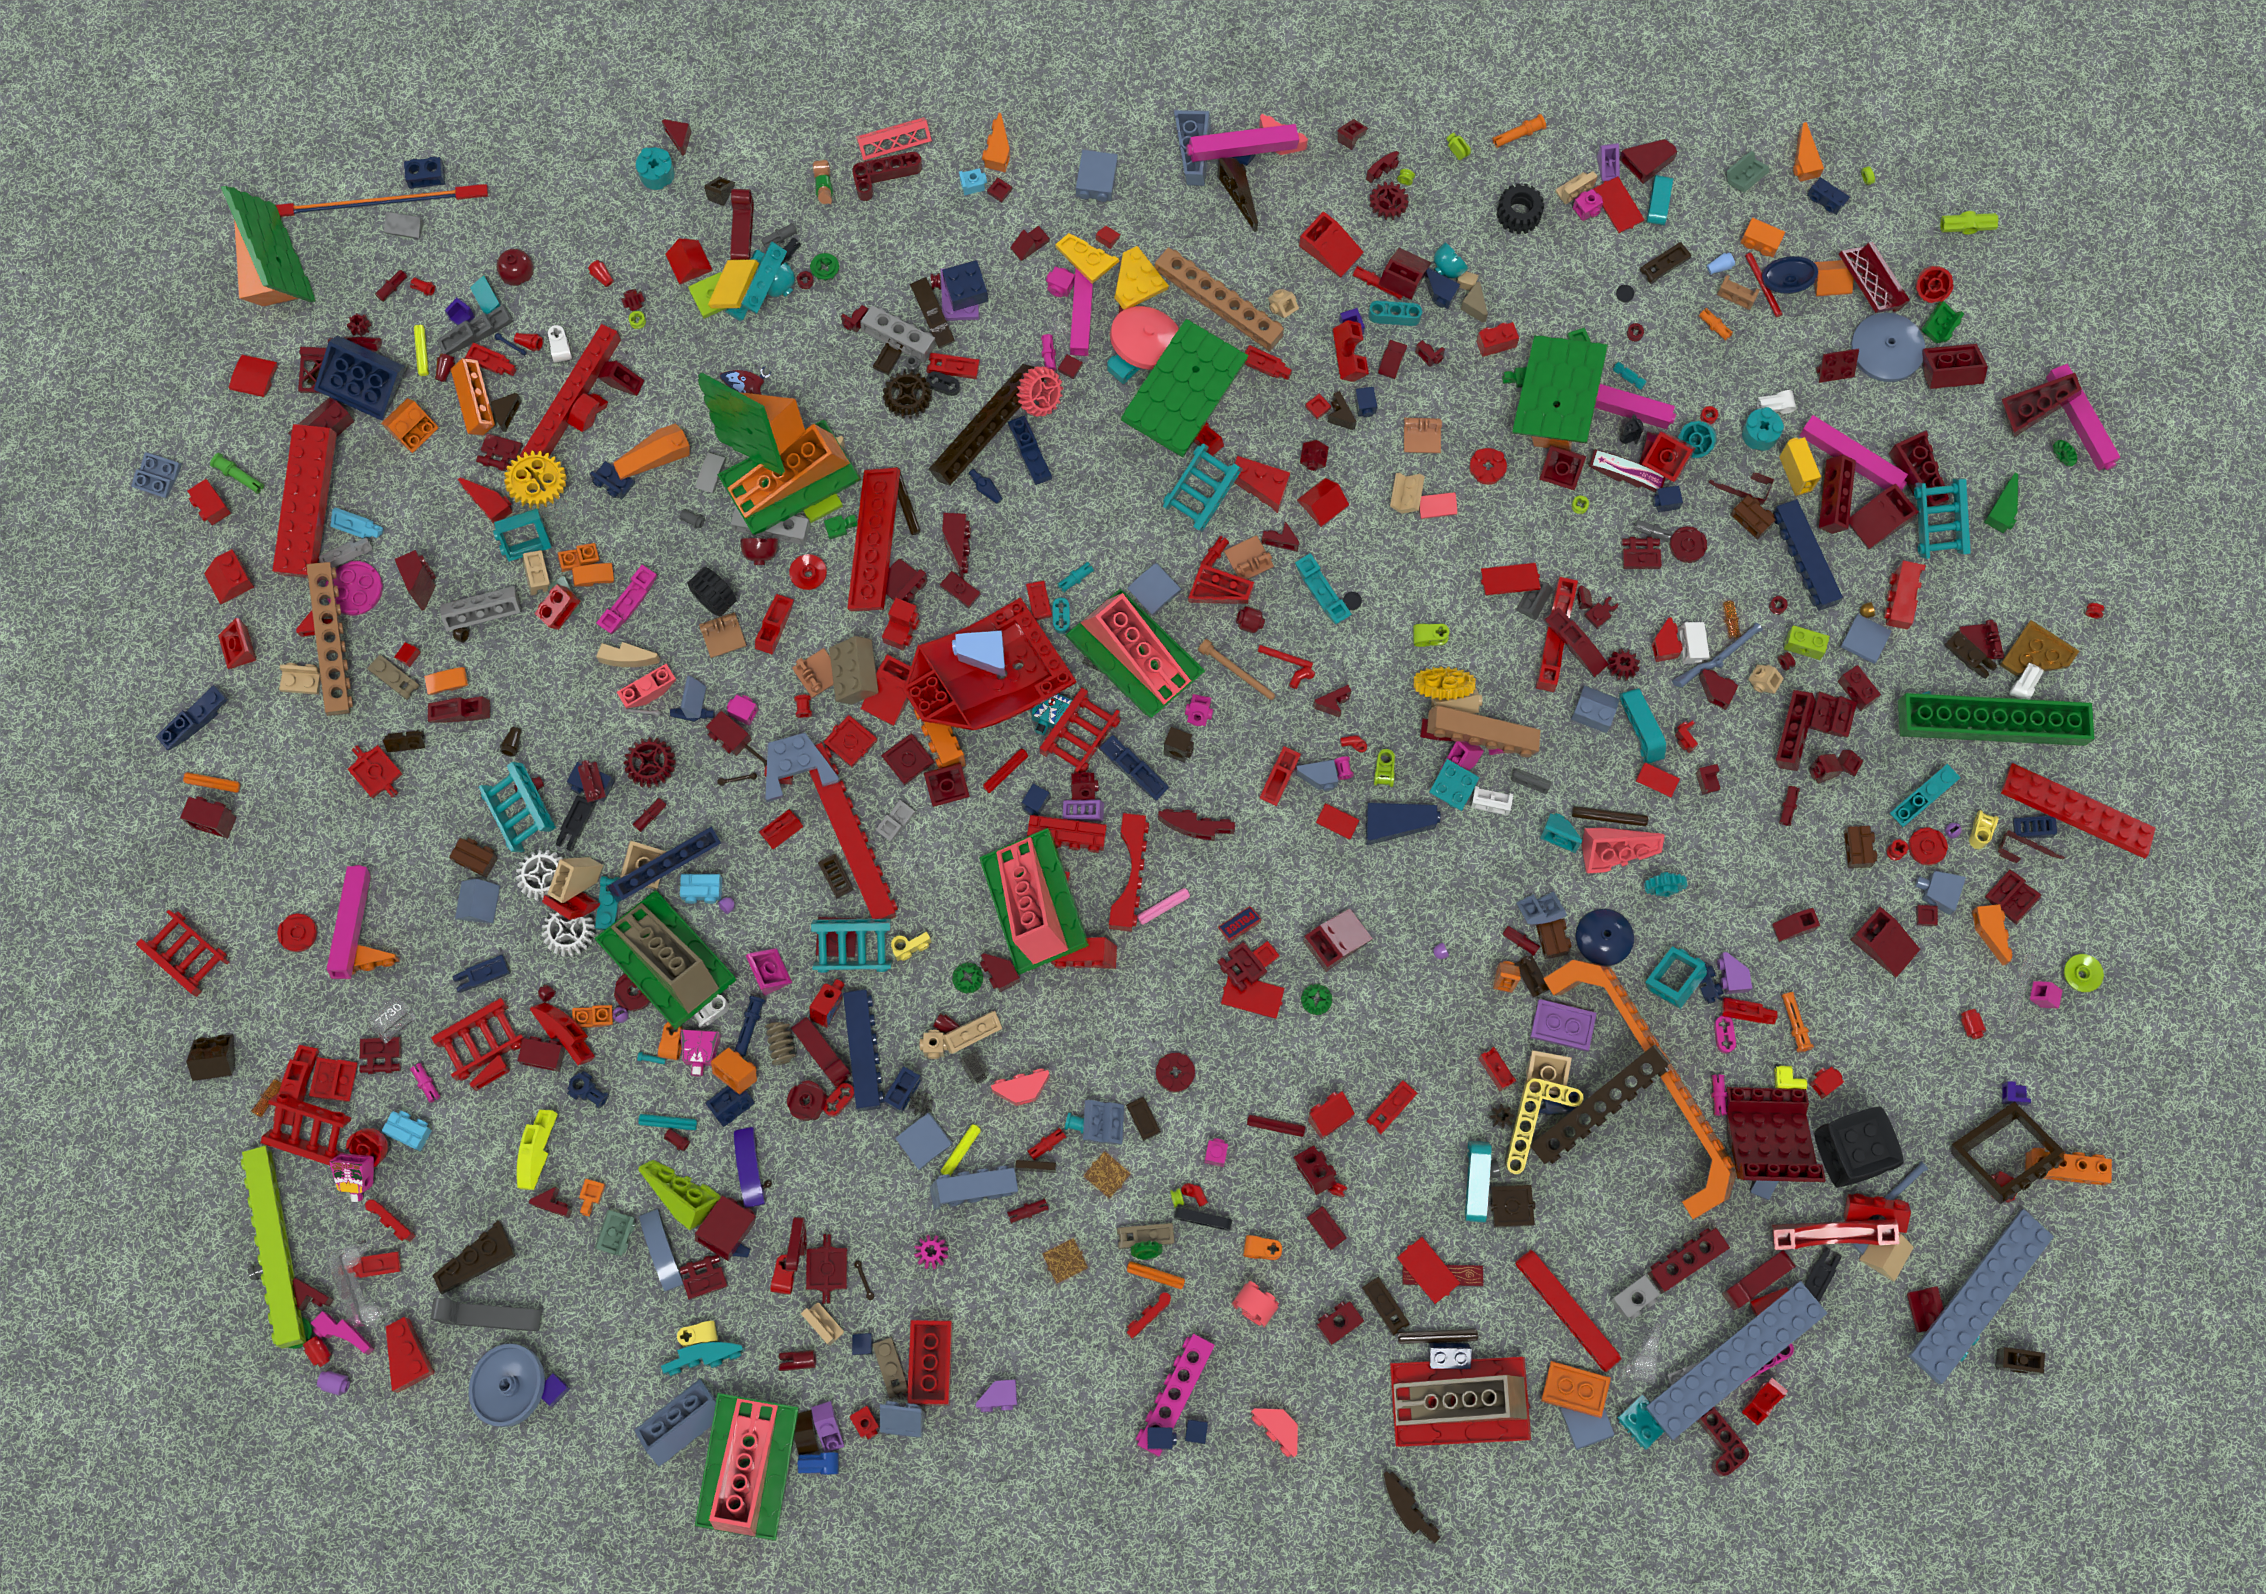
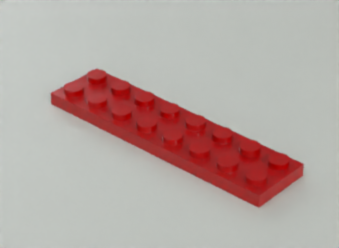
M897 467L864 470L847 606L850 612L884 610L900 470Z
M2014 763L2009 766L2001 794L2144 859L2149 855L2155 827Z

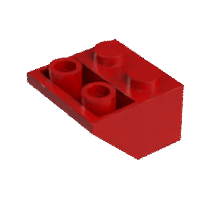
M1343 1091L1338 1094L1336 1092L1332 1093L1326 1098L1325 1104L1321 1105L1319 1103L1310 1110L1308 1122L1321 1139L1354 1117L1355 1113Z

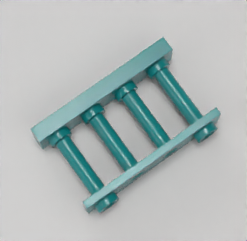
M770 242L765 254L758 249L755 250L750 260H757L759 265L741 302V307L727 308L725 312L739 321L744 319L748 309L757 314L787 251L774 242Z
M1204 443L1195 449L1193 453L1195 456L1173 491L1168 493L1163 500L1164 508L1169 510L1173 506L1194 520L1195 524L1193 527L1202 532L1243 470L1234 463L1232 466H1227L1206 451L1209 447ZM1202 458L1224 472L1225 477L1222 482H1217L1196 468ZM1192 474L1214 488L1215 493L1212 498H1207L1186 484ZM1181 490L1204 504L1205 509L1202 513H1196L1176 500Z
M1953 478V483L1949 486L1926 488L1925 483H1916L1914 496L1917 499V510L1919 511V544L1917 550L1921 558L1929 559L1931 551L1955 549L1959 554H1971L1967 481L1965 478ZM1946 493L1953 494L1954 502L1952 504L1927 507V496ZM1955 513V521L1953 523L1928 526V514ZM1951 530L1956 532V539L1952 542L1929 544V533Z
M511 762L507 765L509 775L494 787L480 785L479 789L482 799L487 803L506 841L507 848L511 852L522 853L525 849L521 842L538 830L551 832L556 826L524 764ZM514 781L518 788L517 792L501 803L497 793ZM520 798H523L526 807L509 819L505 810ZM531 813L534 824L517 836L513 826Z
M891 919L813 920L811 932L818 934L819 962H814L812 969L818 970L819 973H826L829 970L876 969L877 972L888 971L892 967V960L886 961L885 933L891 929ZM836 931V934H838L839 961H827L826 934L828 932ZM848 931H855L858 936V961H847L846 934ZM867 931H875L877 933L878 961H866L865 933Z

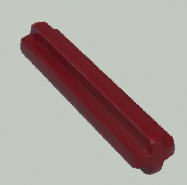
M1249 1115L1247 1120L1248 1126L1300 1137L1304 1136L1306 1129L1303 1125L1255 1115Z

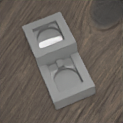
M708 452L695 488L714 493L719 478L717 474L723 471L726 458Z
M899 800L891 813L886 815L876 828V831L889 841H892L906 826L916 811L902 800Z

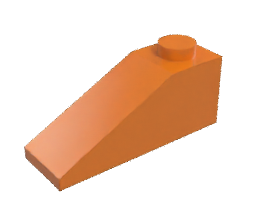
M1807 122L1802 124L1799 131L1793 166L1794 175L1798 176L1800 182L1818 178L1824 170Z
M1510 961L1500 962L1497 966L1493 989L1512 993L1521 978L1519 966H1514L1515 964Z

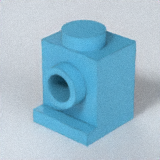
M980 168L966 172L959 171L964 195L985 191L984 184L987 183L985 172L981 173Z

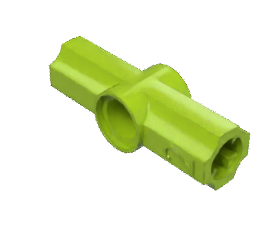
M1966 211L1960 215L1942 216L1940 219V229L1942 233L1962 232L1965 235L1974 234L1977 231L1996 230L1999 219L1996 213L1976 214L1975 211Z

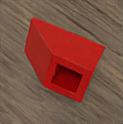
M1672 617L1667 619L1651 644L1656 662L1676 659L1683 650L1682 643L1677 638L1678 627L1676 623H1673Z

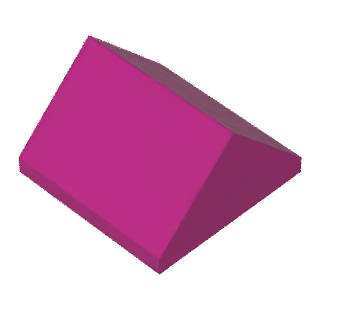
M777 948L746 955L764 996L792 983Z

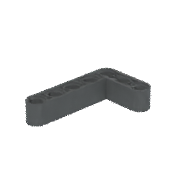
M433 1298L430 1319L449 1325L539 1331L542 1311L463 1304L451 1299Z

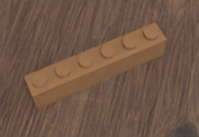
M1438 705L1429 710L1427 733H1432L1436 737H1449L1453 741H1466L1470 745L1486 746L1487 749H1501L1504 753H1518L1522 757H1531L1539 752L1540 729Z

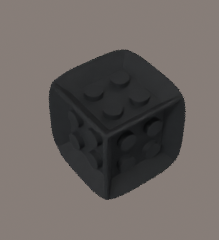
M1881 1106L1868 1108L1838 1118L1829 1124H1823L1814 1132L1823 1164L1836 1188L1876 1177L1886 1171L1894 1170L1904 1163L1902 1150L1887 1113Z

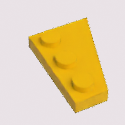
M1070 233L1055 244L1056 248L1092 284L1119 262V258L1112 257L1106 254L1105 251L1088 245V242Z

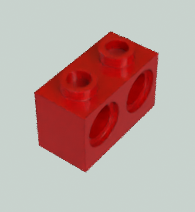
M556 584L550 590L546 599L539 604L534 614L549 628L559 630L581 600L567 587Z

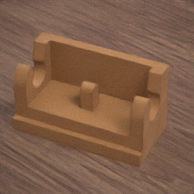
M1726 275L1717 295L1750 310L1760 289L1752 291L1729 280L1730 276Z

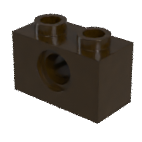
M1171 727L1164 742L1163 755L1185 763L1187 758H1191L1194 750L1192 734Z
M2008 1347L1997 1349L1996 1370L2030 1375L2044 1374L2045 1353Z

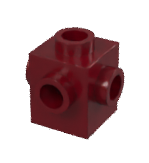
M1318 440L1303 443L1300 464L1307 467L1310 471L1325 468L1329 447Z
M1071 773L1072 800L1095 799V792L1099 791L1098 780L1094 779V773Z

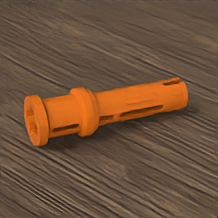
M1538 114L1536 118L1529 121L1525 120L1522 125L1493 137L1492 140L1496 144L1495 147L1499 148L1525 135L1531 136L1533 132L1540 129L1545 130L1547 127L1545 119L1541 114Z
M1794 992L1783 994L1782 998L1793 1028L1791 1035L1795 1038L1798 1047L1796 1050L1798 1053L1809 1051L1814 1048V1045L1811 1044L1808 1036L1809 1029L1804 1027Z

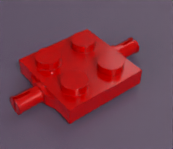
M358 745L355 748L359 753L353 747L352 752H354L358 759L347 770L372 799L384 790L387 791L391 798L395 797L393 793L397 795L398 792L393 788L392 784L403 775L378 745L365 753Z

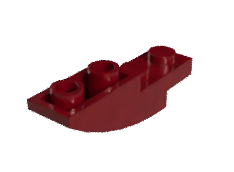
M1559 607L1544 620L1594 678L1609 665L1581 628L1573 620H1570Z
M1163 809L1158 811V820L1174 831L1193 838L1215 841V834H1234L1235 822H1231L1229 819L1212 821L1210 818H1201L1197 820V813H1193L1192 810L1174 812L1172 809Z

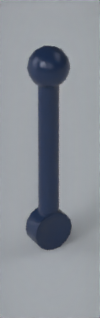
M495 334L494 338L496 340L504 342L523 356L527 354L524 349H520L507 341L501 334Z

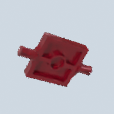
M823 1234L822 1247L806 1250V1290L821 1291L822 1304H826V1296L827 1304H831L830 1293L832 1291L847 1290L848 1249L832 1247L831 1234Z

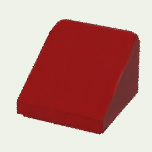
M1104 226L1097 232L1096 241L1111 249L1121 234L1108 226Z
M405 642L394 658L411 667L421 652L415 646Z

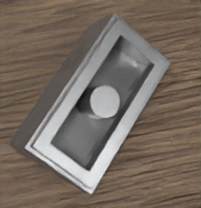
M386 211L384 233L420 239L424 222L418 216Z

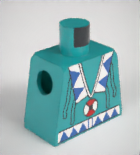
M1056 694L1033 707L1032 720L1037 722L1034 731L1037 734L1045 735L1048 727L1053 729L1073 700Z

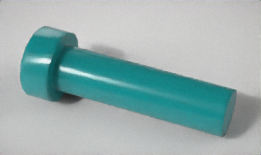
M639 1052L637 1056V1061L640 1062L644 1060L664 1065L666 1063L665 1058L646 1055L644 1052Z

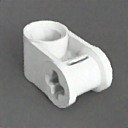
M559 325L549 328L548 337L553 362L571 360V350L564 329Z
M717 995L716 998H713L710 1003L694 1015L700 1029L705 1028L728 1011L729 1003L723 996ZM717 1001H723V1006L720 1009H715Z

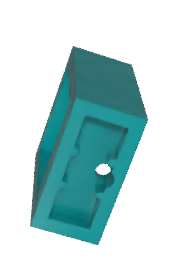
M538 508L494 522L496 529L493 530L496 541L500 540L501 545H499L502 556L506 555L508 562L522 558L523 553L544 551L552 548ZM534 523L539 535L538 538L513 546L508 545L503 532Z
M1672 946L1645 983L1648 991L1681 1009L1707 975L1705 963L1697 957L1694 959L1681 948L1678 950ZM1675 959L1695 969L1678 992L1659 982Z

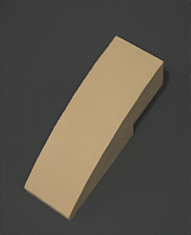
M623 642L620 649L602 643L596 656L599 663L618 667H642L660 662L657 653Z

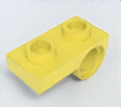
M925 932L910 941L904 936H896L891 942V947L896 960L905 961L912 957V953L919 950L921 952L927 949L932 942L928 933ZM898 943L906 944L903 950L896 949Z

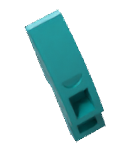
M1946 764L1889 814L1903 828L1961 777Z
M725 1342L696 1344L677 1350L680 1358L662 1365L661 1369L663 1374H669L672 1377L680 1374L682 1368L688 1366L691 1369L699 1366L702 1360L705 1366L715 1368L722 1365V1361L727 1358L734 1360L741 1357V1353L745 1351V1348L741 1345Z

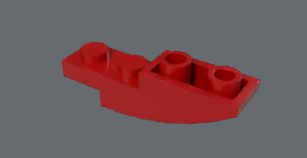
M545 1002L530 1008V1011L551 1040L558 1038L578 1066L594 1059V1054L584 1042L588 1037L587 1034L570 1016Z
M298 1045L293 1060L290 1059L287 1065L279 1094L283 1093L291 1098L300 1101L304 1100L307 1092L306 1084L319 1054L317 1048ZM285 1109L282 1124L293 1126L295 1112Z

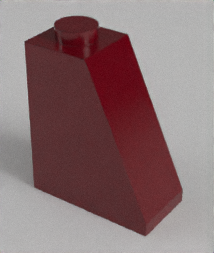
M1663 139L1622 150L1619 160L1644 184L1674 161L1678 151L1672 143Z

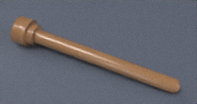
M1206 638L1198 648L1200 653L1207 656L1211 655L1268 699L1273 700L1275 698V694L1216 651L1211 641Z

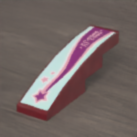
M1597 449L1593 450L1588 465L1616 481L1624 480L1635 487L1643 486L1654 493L1657 489L1663 488L1666 478L1644 465Z

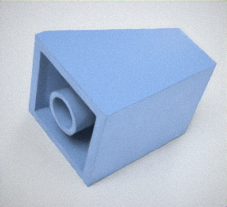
M1002 631L955 634L956 640H952L954 655L958 656L959 661L1000 676H1005Z

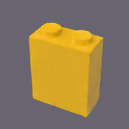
M1805 437L1800 439L1792 438L1787 442L1779 458L1793 492L1797 496L1813 491L1821 475Z

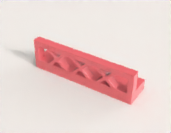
M924 117L856 136L863 161L932 141L928 124ZM925 129L927 138L919 140L914 137L917 130ZM906 134L910 137L906 144L897 142L900 135ZM889 139L893 142L889 149L880 147L883 140ZM872 144L876 147L873 153L866 155L863 146Z

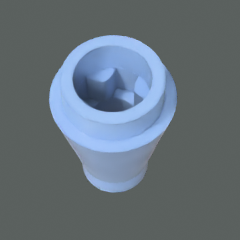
M1730 252L1723 253L1707 264L1706 267L1710 275L1732 269L1735 266V261Z

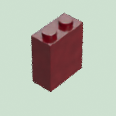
M722 1195L695 1232V1241L729 1261L754 1226L756 1216L749 1208H742L734 1199L726 1198Z

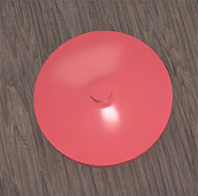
M1135 306L1123 310L1115 317L1110 329V340L1114 350L1123 360L1138 368L1152 370L1179 328L1165 313L1151 307Z

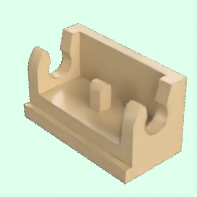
M542 550L523 553V565L531 596L536 595L540 589H543V592H547L550 583Z

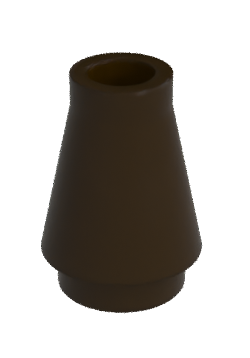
M510 728V731L500 744V752L502 754L513 757L518 753L522 732L519 728Z

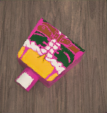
M340 1153L329 1161L337 1190L350 1192L352 1202L363 1200L362 1193L373 1185L374 1156Z

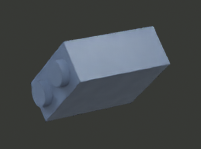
M1082 150L1076 184L1077 197L1081 199H1097L1101 202L1112 201L1118 154Z

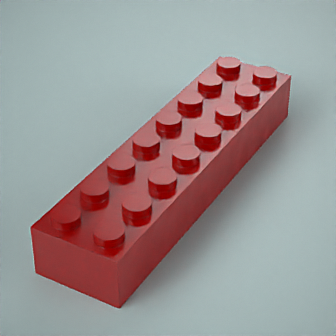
M293 424L272 569L278 575L308 578L306 564L319 563L318 557L320 556L337 435L331 428Z

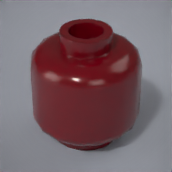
M1248 606L1244 607L1243 610L1240 609L1236 617V624H1238L1239 629L1249 633H1256L1259 629L1263 628L1265 623L1262 612Z

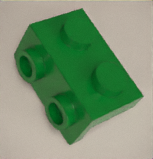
M1941 301L1937 304L1921 330L1936 344L1947 342L1952 337L1954 329L1960 325L1964 313L1962 311L1955 313L1944 301Z

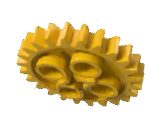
M531 451L530 456L524 452L523 458L517 455V462L511 460L512 466H507L508 472L504 473L506 478L504 483L507 485L506 491L509 492L510 498L515 497L516 503L521 500L522 506L529 503V508L536 504V507L539 509L542 503L547 507L548 501L554 504L553 498L560 499L559 493H564L563 487H566V474H564V467H561V462H556L555 456L549 459V453L542 456L541 451H539L538 455ZM521 476H525V477H526V478H524V479H518V478L521 477ZM552 480L551 483H546L545 481ZM530 490H537L534 493L529 492Z
M1432 667V670L1426 668L1425 671L1420 670V673H1416L1413 688L1420 695L1425 694V697L1432 696V699L1437 697L1439 700L1446 698V700L1452 698L1457 700V697L1463 699L1464 696L1473 694L1476 678H1474V675H1470V672L1458 671L1457 668Z

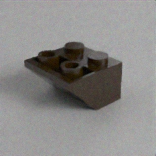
M221 1034L216 1037H201L193 1040L186 1060L192 1081L232 1076L235 1068L233 1034Z

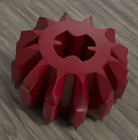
M1622 648L1619 649L1618 653L1614 651L1612 657L1608 659L1610 664L1607 668L1608 670H1613L1611 676L1618 675L1617 680H1620L1622 676L1625 681L1629 677L1634 678L1635 672H1638L1640 669L1637 666L1640 660L1635 659L1636 653L1629 654L1630 649H1627L1626 653H1624Z

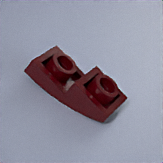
M1399 152L1389 153L1374 163L1367 171L1366 180L1372 183L1375 179L1381 177L1383 171L1388 174L1391 169L1395 170L1400 162L1398 160Z

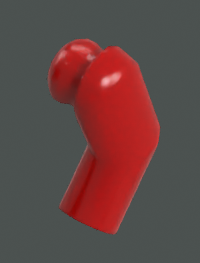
M1359 736L1340 738L1341 747L1352 746L1360 753L1367 750V743Z

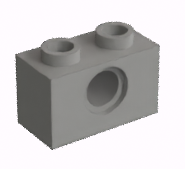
M1644 1275L1610 1301L1625 1320L1629 1317L1633 1320L1642 1314L1640 1309L1644 1306L1650 1308L1658 1302L1656 1297L1660 1294L1647 1276ZM1633 1294L1640 1296V1304H1635L1632 1301Z

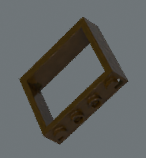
M2015 1101L1951 1144V1154L1999 1204H2002L2009 1198L2012 1200L2016 1193L2028 1189L2032 1182L2044 1178L2051 1169L2058 1168L2059 1164L2064 1161L2065 1152ZM2017 1119L2051 1154L2003 1187H2000L1967 1152Z

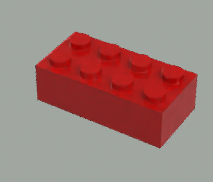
M911 1320L907 1404L950 1406L952 1321Z

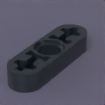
M1176 1208L1174 1219L1226 1231L1231 1230L1233 1221L1228 1218L1183 1208Z

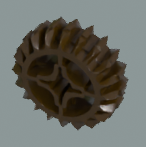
M904 370L903 375L897 372L896 378L891 376V382L886 381V388H883L885 407H889L890 413L894 412L896 417L901 414L902 419L906 415H908L909 419H912L913 414L919 417V411L925 413V408H929V402L932 401V396H930L932 395V389H930V383L926 382L925 376L921 378L919 372L914 375L912 370L909 374ZM898 389L899 395L897 396V399L894 400L893 394L895 390ZM921 389L922 396L919 400H917V391Z

